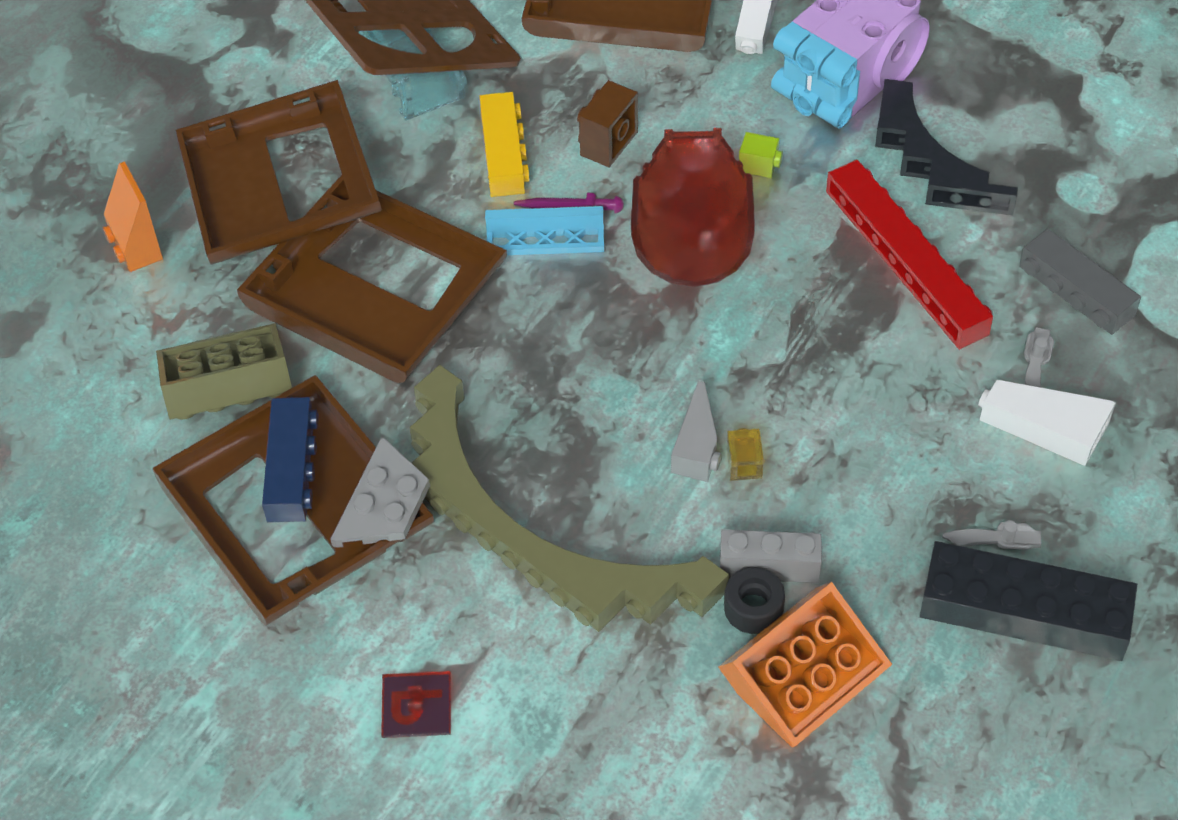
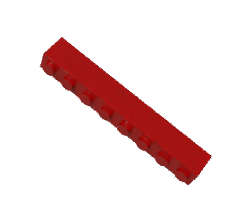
M858 159L829 171L826 187L827 194L955 346L960 350L989 336L993 320L989 307L981 303L975 296L973 289L968 284H965L957 275L955 268L942 258L937 247L930 244L923 236L921 229L914 225L906 216L904 209L901 206H897L891 199L886 188L878 184L873 178L871 171L865 168Z

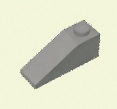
M698 381L671 454V473L708 482L711 471L718 470L721 453L717 452V435L705 382Z

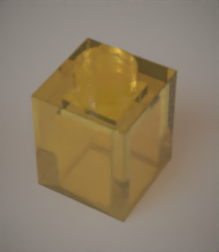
M742 428L735 431H727V457L730 481L762 479L764 458L759 429L749 430Z

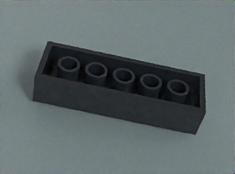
M935 541L919 618L1123 661L1131 638L1138 583Z

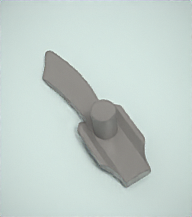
M1036 327L1032 333L1028 334L1024 351L1025 359L1029 362L1025 376V385L1041 388V365H1045L1050 361L1054 344L1050 330Z
M1011 520L1005 523L1001 522L996 531L964 529L947 532L942 536L944 539L962 547L997 544V547L1002 549L1027 550L1041 548V531L1032 529L1026 523H1015Z

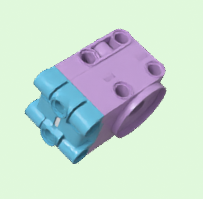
M816 0L776 35L773 47L785 55L784 67L780 68L771 81V88L793 101L795 108L802 115L810 116L815 114L836 128L841 129L848 120L883 90L885 79L904 81L915 68L927 44L930 30L928 20L919 15L921 0Z

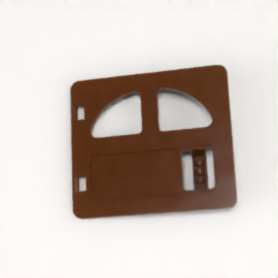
M305 0L365 72L372 75L517 67L521 59L519 54L469 0H357L366 10L360 12H348L338 0ZM465 27L472 32L474 40L468 47L460 51L447 52L437 44L424 28ZM401 30L423 54L405 52L378 44L359 34V31Z

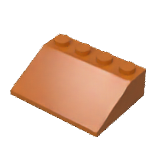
M830 582L812 590L718 666V668L736 693L793 748L887 670L892 663L835 585Z

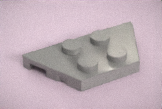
M380 439L330 539L333 547H343V542L362 540L363 544L376 543L380 540H402L406 538L428 492L430 483L429 479L386 439Z

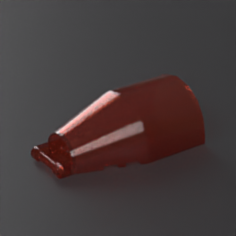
M713 128V131L673 132V129H664V138L652 153V160L650 163L646 162L643 165L642 174L640 176L636 175L633 179L631 237L636 255L652 274L671 284L696 287L717 283L736 272L751 252L755 234L753 177L750 173H745L743 163L734 158V151L722 136V128Z

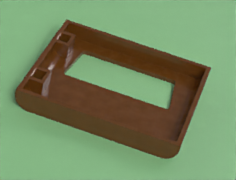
M526 0L521 19L524 29L538 37L694 52L704 45L713 0Z
M338 80L176 129L206 255L211 265L382 211ZM310 98L309 101L303 103H299L296 105H294L293 103L302 99ZM222 124H226L225 127H222V128H219V129H216V130H212V131L210 130V128H212V127H215V126H218V125H222ZM325 127L328 130L349 199L295 221H289L266 143L272 139Z
M342 175L305 216L322 210L325 205L328 208L349 199ZM376 190L382 209L381 212L279 243L237 289V293L244 305L254 313L393 382L403 383L507 257V250ZM361 222L460 269L433 310L428 311L319 258L357 223ZM271 265L276 270L274 274L267 272Z
M316 375L275 398L310 397L312 409L318 411L319 425L318 429H313L312 435L316 436L317 452L316 455H311V462H314L315 478L313 482H309L308 488L312 489L313 505L312 509H307L306 516L334 550V555L310 567H305L280 582L272 584L204 496L206 492L253 459L261 458L266 464L271 400L152 468L166 496L265 626L299 606V602L312 594H319L384 554L390 546L397 542L405 541L434 523L433 515L422 503L405 539L394 541L380 540L370 544H363L362 540L343 542V547L332 546L330 539L376 447Z

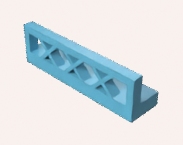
M603 206L485 210L487 241L493 244V238H507L510 242L506 245H496L507 250V255L604 252ZM585 235H598V242L586 243L581 238ZM556 236L568 238L565 243L556 244L552 241ZM527 237H536L539 240L535 244L523 242Z

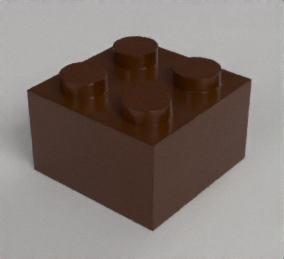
M610 80L601 89L596 90L590 103L586 107L581 108L577 117V122L579 123L578 142L580 143V156L608 168L611 167L638 133L637 91Z

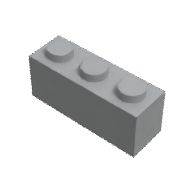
M721 530L720 568L729 574V579L743 569L761 568L770 571L782 582L819 583L822 563L821 534Z

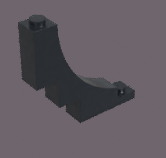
M885 79L875 147L903 150L900 176L928 179L925 205L1013 216L1018 187L988 184L990 172L959 159L942 147L929 134L917 114L913 100V82Z

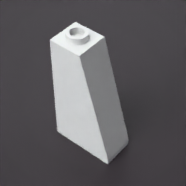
M778 0L743 1L735 35L736 50L746 54H763Z
M996 380L991 390H984L978 406L982 407L980 421L1086 466L1110 422L1115 402Z

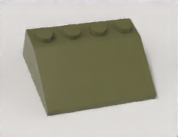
M276 323L156 351L160 386L169 420L175 418L185 420L193 417L196 413L205 411L218 412L226 406L234 404L248 405L256 399L268 396L275 398L292 388Z

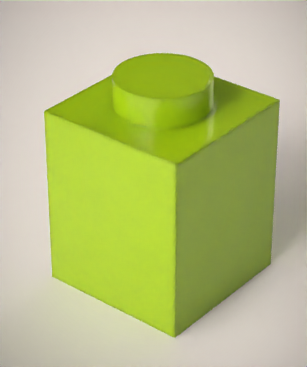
M746 132L739 151L738 172L772 178L775 167L780 168L783 151L779 150V138Z

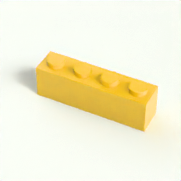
M513 92L479 95L490 196L525 194L524 182H529L528 164L522 165V161H527L525 143H519V140H524L523 124L517 123V120H521L520 103H514Z

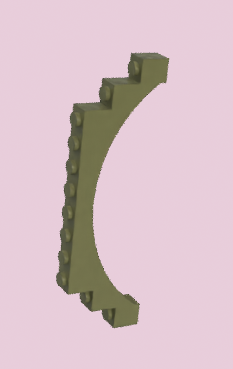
M439 365L414 387L415 405L423 416L410 426L411 445L420 455L412 464L429 479L430 487L424 499L430 503L438 514H445L452 519L460 531L463 533L469 532L485 550H492L499 555L507 567L512 570L516 568L524 574L527 581L533 587H541L558 606H565L571 610L580 623L585 626L590 625L600 632L626 606L631 615L637 619L642 618L651 625L676 599H678L684 609L690 612L694 611L703 617L724 596L729 574L704 556L695 562L673 565L614 563L565 550L541 539L519 525L497 506L481 487L462 451L457 430L459 404L465 400L462 380Z

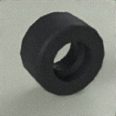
M746 568L735 573L728 580L724 592L725 616L730 624L739 631L759 634L783 615L785 604L784 586L779 578L770 571L761 568ZM748 595H757L764 598L767 603L762 606L753 607L745 604L741 599Z

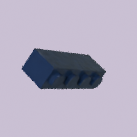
M310 397L272 398L262 499V507L267 523L306 522L307 509H312L313 494L312 489L308 488L309 482H313L315 478L314 462H311V455H316L317 452L316 436L312 435L313 429H318L319 417L318 411L312 409Z

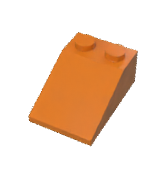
M125 161L119 163L104 211L107 226L103 227L109 244L113 242L116 244L113 250L118 262H125L129 272L163 260L146 200Z

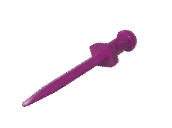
M587 192L586 199L532 198L513 202L516 206L527 208L603 206V210H614V213L621 212L624 207L623 200L618 196H615L614 199H596V195L592 192Z

